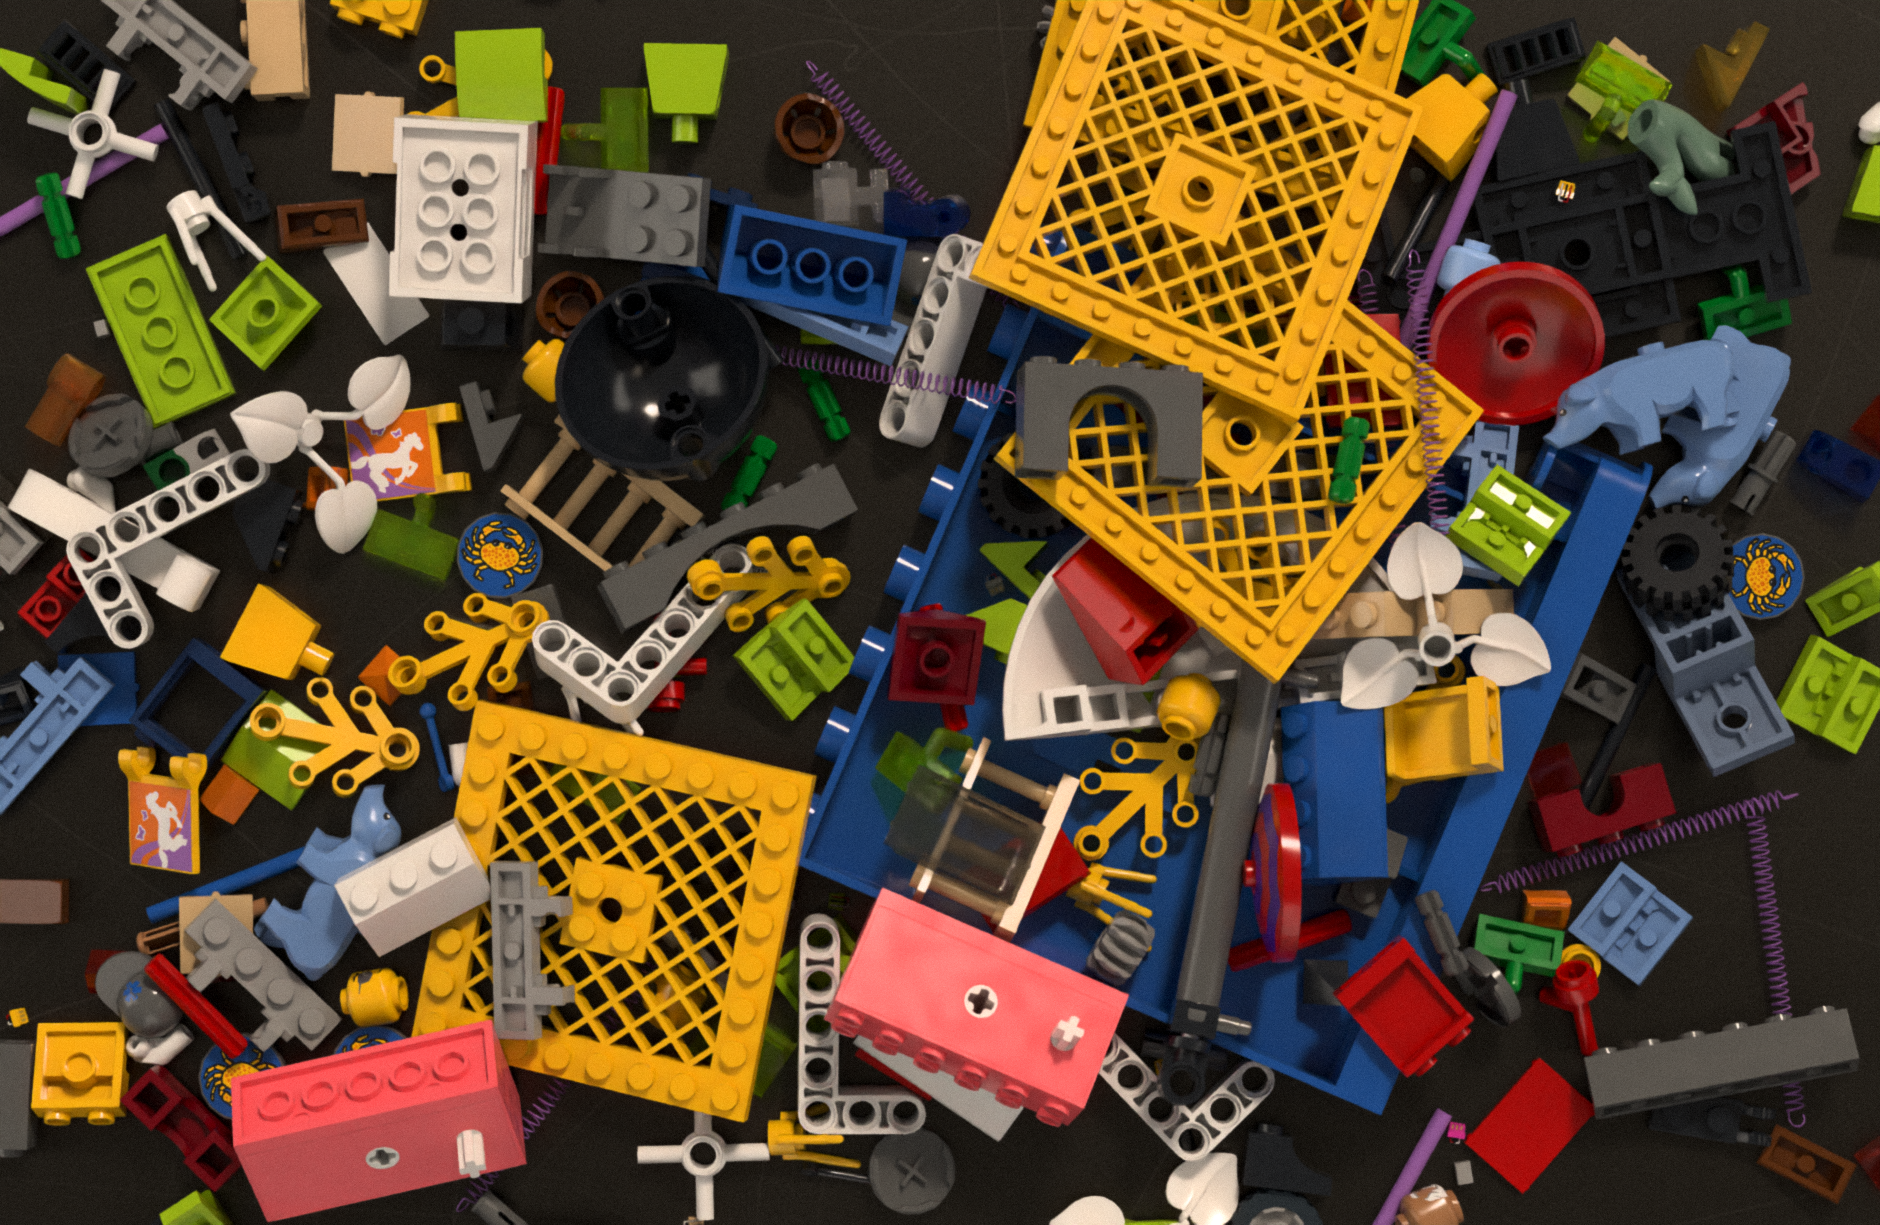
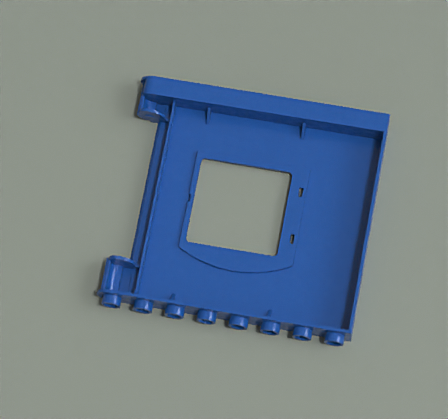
M1041 223L1040 228H1042V227H1044V226H1047V225L1044 224V223ZM1077 225L1072 227L1080 247L1098 240L1096 235L1077 228ZM1062 231L1043 237L1051 257L1070 251ZM1033 243L1029 252L1039 256ZM1117 244L1113 245L1121 265L1139 259L1136 252ZM1102 249L1084 255L1092 276L1110 269ZM1074 260L1059 265L1079 274ZM1143 267L1125 273L1130 287L1143 272ZM1115 278L1099 283L1120 293ZM1007 303L987 349V352L1008 360L992 400L996 402L1000 394L999 386L1001 385L1003 389L1009 390L1016 395L1017 371L1025 361L1030 362V358L1036 356H1050L1056 358L1058 364H1069L1092 336V333L1034 307H1031L1030 311L1027 312ZM1135 353L1128 362L1141 361L1144 356ZM972 384L969 397L974 395L975 384ZM980 386L976 394L978 399L982 396V387ZM987 389L984 395L985 400L990 398V391ZM1002 391L1001 397L996 404H993L991 400L985 402L983 398L977 401L975 397L972 400L968 396L966 397L952 432L974 442L960 473L938 464L918 510V513L939 521L926 553H922L903 545L883 591L884 594L904 602L900 613L917 612L922 606L940 603L943 611L967 615L1010 598L1028 605L1030 599L981 554L979 549L985 543L1047 541L1049 544L1048 548L1027 569L1030 574L1038 569L1046 576L1071 548L1088 535L1072 523L1069 527L1050 536L1040 538L1019 537V535L1003 530L997 522H993L988 516L989 512L986 507H983L980 500L982 497L981 491L978 488L982 461L986 459L989 449L997 444L1002 437L1016 431V402H1005L1015 400L1014 395L1010 392ZM1319 399V406H1326V401ZM1306 401L1304 408H1308V401ZM1114 404L1103 405L1106 426L1126 424L1125 414ZM1093 407L1075 429L1095 427ZM1321 416L1324 437L1341 436L1342 428H1328L1327 416ZM1310 417L1300 418L1297 422L1304 426V428L1294 440L1313 439ZM1236 423L1231 426L1230 433H1239L1241 445L1245 446L1251 443L1252 433L1246 425ZM1372 427L1369 428L1368 433H1373ZM1097 437L1076 439L1077 449L1081 451L1085 460L1089 459L1090 446L1098 445ZM1404 440L1386 441V445L1396 444L1395 447H1387V453L1395 452ZM1545 441L1543 442L1524 482L1570 511L1571 514L1519 587L1501 576L1500 581H1494L1499 583L1503 587L1502 589H1513L1514 614L1525 619L1535 628L1545 643L1551 663L1549 673L1532 677L1515 685L1499 686L1504 771L1454 777L1442 782L1430 780L1401 787L1397 798L1391 803L1386 804L1387 829L1408 837L1397 878H1392L1376 919L1334 902L1340 884L1326 886L1302 884L1301 923L1339 909H1345L1349 914L1352 930L1297 950L1293 962L1273 963L1269 960L1239 972H1233L1227 962L1219 1003L1221 1008L1220 1014L1238 1017L1243 1021L1250 1022L1252 1024L1251 1033L1245 1036L1216 1031L1215 1039L1207 1041L1382 1115L1400 1071L1343 1006L1303 1004V959L1348 960V976L1350 978L1394 938L1400 935L1414 948L1415 953L1438 979L1440 978L1443 971L1440 962L1442 956L1436 953L1423 922L1426 917L1425 915H1420L1415 898L1424 892L1436 890L1444 905L1441 909L1443 912H1447L1456 936H1458L1643 502L1652 476L1653 466L1643 461L1638 467H1635L1579 442L1559 450L1554 448L1553 445H1548ZM1363 443L1366 446L1362 465L1378 464L1375 443ZM1339 446L1325 447L1326 454L1337 455ZM1297 449L1295 453L1315 454V449ZM1444 463L1442 465L1444 467L1440 468L1436 473L1444 474V476L1434 477L1430 482H1445V484L1436 485L1428 489L1446 491L1445 493L1431 495L1429 498L1447 499L1446 501L1433 503L1430 506L1447 507V509L1432 513L1440 516L1448 515V517L1442 518L1448 519L1451 516L1455 517L1457 512L1463 511L1467 476L1460 475L1461 468L1452 469L1450 464ZM1378 473L1360 475L1363 493ZM1018 479L1019 491L1025 498L1030 500L1042 499ZM1425 488L1404 515L1405 519H1402L1397 525H1406V527L1394 529L1391 533L1401 534L1408 526L1415 522H1422L1427 525L1430 517L1428 513L1434 510L1427 506L1432 502V500L1427 499V496L1432 492L1427 491ZM1157 494L1146 495L1147 503L1157 500ZM1136 496L1119 497L1131 508L1137 507ZM1271 497V499L1283 503H1291V498ZM1302 498V502L1322 500ZM1352 507L1334 508L1337 527ZM1323 509L1307 511L1325 520ZM1393 535L1388 536L1373 556L1386 573L1391 551L1390 547L1393 545V543L1389 542V539ZM1398 537L1391 539V541L1395 542ZM995 573L997 577L1001 576L1005 591L991 597L984 583L987 582V576ZM1462 575L1454 589H1491V587L1486 583L1487 579ZM897 621L891 634L869 625L848 674L865 680L870 684L856 715L834 706L815 749L814 755L831 761L835 765L822 796L813 792L799 866L874 898H877L883 887L912 900L916 889L908 886L919 861L927 864L965 779L966 775L958 771L968 748L977 751L983 737L991 740L984 757L985 760L1045 787H1048L1049 784L1057 786L1064 773L1079 779L1084 770L1094 768L1097 759L1114 768H1120V773H1152L1164 760L1135 758L1128 764L1118 763L1111 755V746L1117 739L1105 733L1005 741L1002 705L1003 683L1007 665L993 659L996 651L984 645L982 648L974 705H964L968 727L956 732H947L939 703L887 699ZM1454 635V638L1458 642L1470 635ZM1476 644L1463 648L1461 653H1455L1462 660L1466 668V677L1461 685H1467L1466 678L1478 676L1473 670L1470 658L1472 649ZM1451 663L1439 668V675L1443 678H1449L1455 673V666ZM1428 685L1415 687L1412 692L1423 691ZM1384 729V746H1386L1385 729ZM1122 742L1117 745L1116 755L1120 759H1127L1132 755L1133 749L1130 744ZM1089 773L1084 778V784L1088 789H1096L1101 784V778L1097 773ZM1177 773L1163 786L1162 835L1167 841V848L1164 854L1157 858H1150L1141 850L1140 841L1145 834L1144 804L1108 839L1109 847L1105 855L1093 861L1105 867L1140 872L1157 877V881L1154 884L1102 877L1110 881L1107 891L1150 909L1153 913L1150 918L1139 915L1147 921V924L1155 929V937L1151 944L1152 950L1146 952L1126 982L1119 986H1114L1096 977L1094 972L1086 967V958L1095 941L1107 925L1087 911L1075 907L1076 900L1066 896L1067 890L1022 919L1010 942L1128 994L1129 997L1125 1006L1167 1024L1172 1000H1175L1213 810V807H1210V797L1194 794V805L1199 812L1196 823L1190 827H1181L1174 822L1172 809L1178 803ZM976 775L967 796L1030 825L1033 821L1037 823L1042 821L1046 812L1039 808L1040 803ZM1079 783L1061 824L1062 830L1074 846V837L1080 828L1086 825L1097 826L1132 791L1102 790L1098 794H1088L1082 790ZM1186 805L1181 806L1177 811L1178 820L1189 822L1193 818L1192 808ZM962 813L959 814L951 833L953 836L992 853L1016 838ZM1088 835L1083 840V847L1087 851H1095L1100 846V840L1095 835ZM1151 836L1146 840L1145 848L1147 851L1155 853L1161 849L1162 842L1159 837ZM1251 841V846H1250V851H1249L1248 860H1251L1252 841ZM943 851L934 873L962 885L957 876L975 864ZM1081 858L1087 868H1089L1092 861ZM1244 884L1242 886L1230 948L1261 938L1254 910L1251 887H1244ZM926 890L920 904L993 935L980 912L931 890ZM1102 900L1100 905L1093 903L1112 918L1117 912L1125 910L1105 900Z

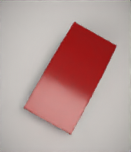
M79 548L80 555L83 557V559L87 560L88 562L94 561L90 556H88L83 550ZM67 554L46 576L47 581L17 612L22 620L45 639L51 635L86 593Z

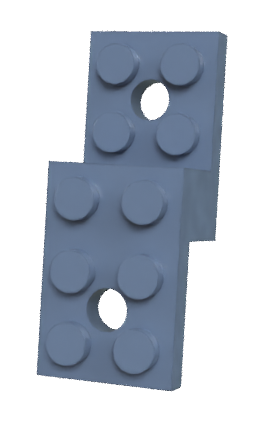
M1684 551L1667 553L1660 560L1661 566L1670 571H1683L1695 563L1694 556ZM1622 568L1616 571L1620 586L1654 646L1656 673L1713 777L1795 743L1793 731L1755 666L1754 638L1727 592L1724 591V602L1719 607L1711 602V613L1703 617L1699 610L1693 612V620L1683 621V614H1675L1674 622L1664 621V612L1658 611L1654 618L1647 614L1646 603L1641 608H1638L1633 603L1632 594L1628 595L1625 589ZM1729 714H1740L1747 720L1742 727L1736 729L1729 728L1722 723V720Z

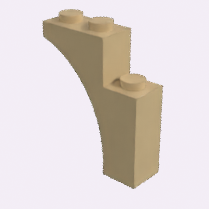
M1453 589L1445 594L1432 593L1437 622L1449 626L1454 635L1481 634L1482 623L1489 615L1496 613L1514 614L1513 589ZM1394 591L1345 593L1315 632L1313 639L1419 636L1422 628L1429 624L1424 595L1416 599L1405 600L1400 598Z

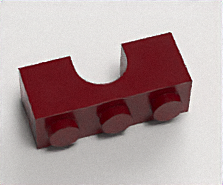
M1648 763L1610 775L1613 801L1609 809L1599 816L1592 814L1586 809L1579 789H1565L1527 801L1542 851H1556L1558 858L1583 851L1582 843L1597 838L1599 845L1624 838L1622 831L1624 829L1638 825L1640 832L1665 825L1663 817L1675 814L1676 810L1661 763Z
M158 1064L150 1068L120 1099L151 1131L156 1129L170 1138L185 1155L186 1159L183 1162L214 1192L222 1188L242 1168L233 1147V1133L163 1065Z

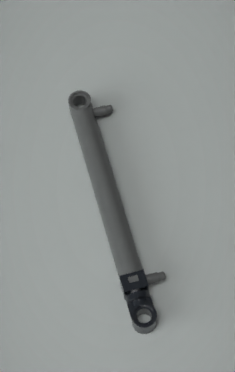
M1242 659L1175 1000H1172L1166 1030L1181 1034V1036H1167L1161 1071L1157 1077V1090L1160 1097L1166 1103L1173 1106L1192 1104L1203 1095L1205 1090V1074L1211 1043L1201 1041L1199 1038L1206 1040L1215 1039L1216 1031L1245 1036L1251 1033L1252 1024L1250 1022L1243 1021L1238 1017L1220 1014L1221 1008L1219 1003L1243 886V861L1248 860L1282 684L1300 688H1318L1320 677L1309 674L1308 671L1289 667L1280 680L1273 684ZM1175 1071L1186 1072L1192 1080V1088L1185 1096L1176 1095L1171 1090L1170 1078Z

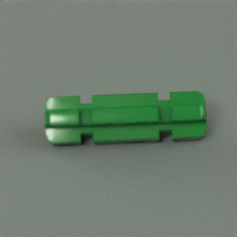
M48 173L37 177L35 183L39 196L44 198L42 207L51 236L56 238L53 244L57 256L60 259L80 254L81 248L78 237L72 233L75 227L65 195H61L60 192L63 191L59 175L57 173Z
M812 359L807 362L808 368L812 366ZM818 359L814 365L815 369L820 367ZM798 367L803 383L808 384L806 390L820 421L824 420L825 422L823 428L828 439L831 442H836L847 437L850 434V428L845 417L841 418L839 414L842 412L828 379L824 380L823 378L825 373L821 369L815 371L813 368L807 370L806 367L802 369Z
M1349 417L1346 419L1341 436L1344 439L1339 443L1333 476L1336 479H1334V482H1331L1328 494L1330 500L1340 504H1349L1354 500L1357 488L1354 482L1356 479H1359L1366 446L1362 442H1364V439H1367L1370 428L1369 422L1359 417Z
M762 435L756 436L749 449L752 451L750 457L746 455L731 484L733 488L731 493L727 492L721 504L723 511L740 502H743L745 508H747L749 503L746 500L749 496H753L767 469L765 465L767 460L771 461L777 450V444Z

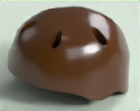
M803 93L790 98L781 106L774 121L773 132L776 143L785 155L797 162L813 165L829 160L837 152L844 136V122L839 110L833 103L816 94ZM820 108L821 113L819 116H814L815 110ZM794 109L798 118H794L791 110ZM831 129H833V130L835 131V133H833V134H826V133H825V131H828V130H831ZM783 132L788 133L789 136H784ZM816 149H820L823 154L819 155Z
M564 271L551 277L541 288L536 302V316L540 325L546 331L560 339L567 340L578 322L595 304L597 305L605 296L598 284L590 276L576 271ZM583 284V291L579 293V286ZM556 290L562 293L560 298L555 295ZM548 314H556V315H557L556 317H553V318H548V317H547Z

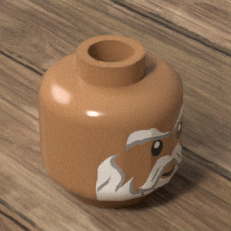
M1435 1184L1404 1195L1400 1201L1401 1214L1395 1216L1396 1225H1459L1464 1221L1462 1209L1452 1190L1445 1191L1441 1186Z

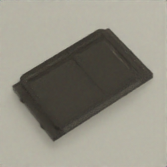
M918 765L911 781L907 784V791L898 811L890 822V829L883 844L891 847L896 854L980 895L1012 906L1027 871L1031 868V862L1046 826L932 770Z

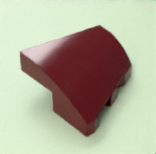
M1803 82L1726 131L1730 137L1731 130L1775 121L1791 194L1821 175L1818 156L1812 148V141L1815 137L1813 123L1806 122L1803 97L1808 95V91Z

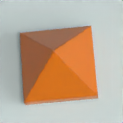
M385 645L357 678L373 689L376 695L391 706L402 693L389 681L388 671L391 664L400 656L388 645ZM412 675L411 677H409L408 680H407V682H409L410 680H412L415 675Z

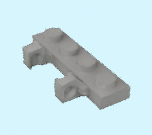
M101 0L119 14L115 23L119 29L106 46L120 58L130 62V54L136 47H142L144 43L150 45L154 42L181 64L179 71L184 75L180 79V87L175 93L168 96L189 111H192L204 96L209 98L214 92L226 101L233 103L258 69L173 0Z
M538 861L490 862L494 1028L498 1039L536 1040L542 1038V1015L551 1014V1005L564 1006L566 1003L575 1002L574 985L560 987L559 984H547V974H541L539 927L546 926V916L557 914L559 917L572 915V896H548V886H538Z
M216 898L184 929L201 946L194 954L201 962L186 977L187 981L196 990L201 992L219 973L226 980L232 975L265 1006L260 1012L267 1019L249 1037L261 1051L265 1052L279 1037L288 1042L294 1035L312 1051L342 1020L329 1005Z

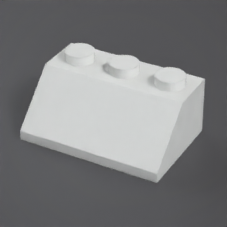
M456 817L338 878L334 885L354 924L379 957L491 899V882Z

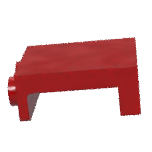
M1400 935L1394 938L1332 993L1397 1069L1407 1078L1413 1073L1419 1077L1427 1072L1438 1060L1434 1055L1447 1043L1450 1047L1460 1043L1471 1032L1468 1025L1474 1020V1017L1462 1007L1415 953L1414 948Z

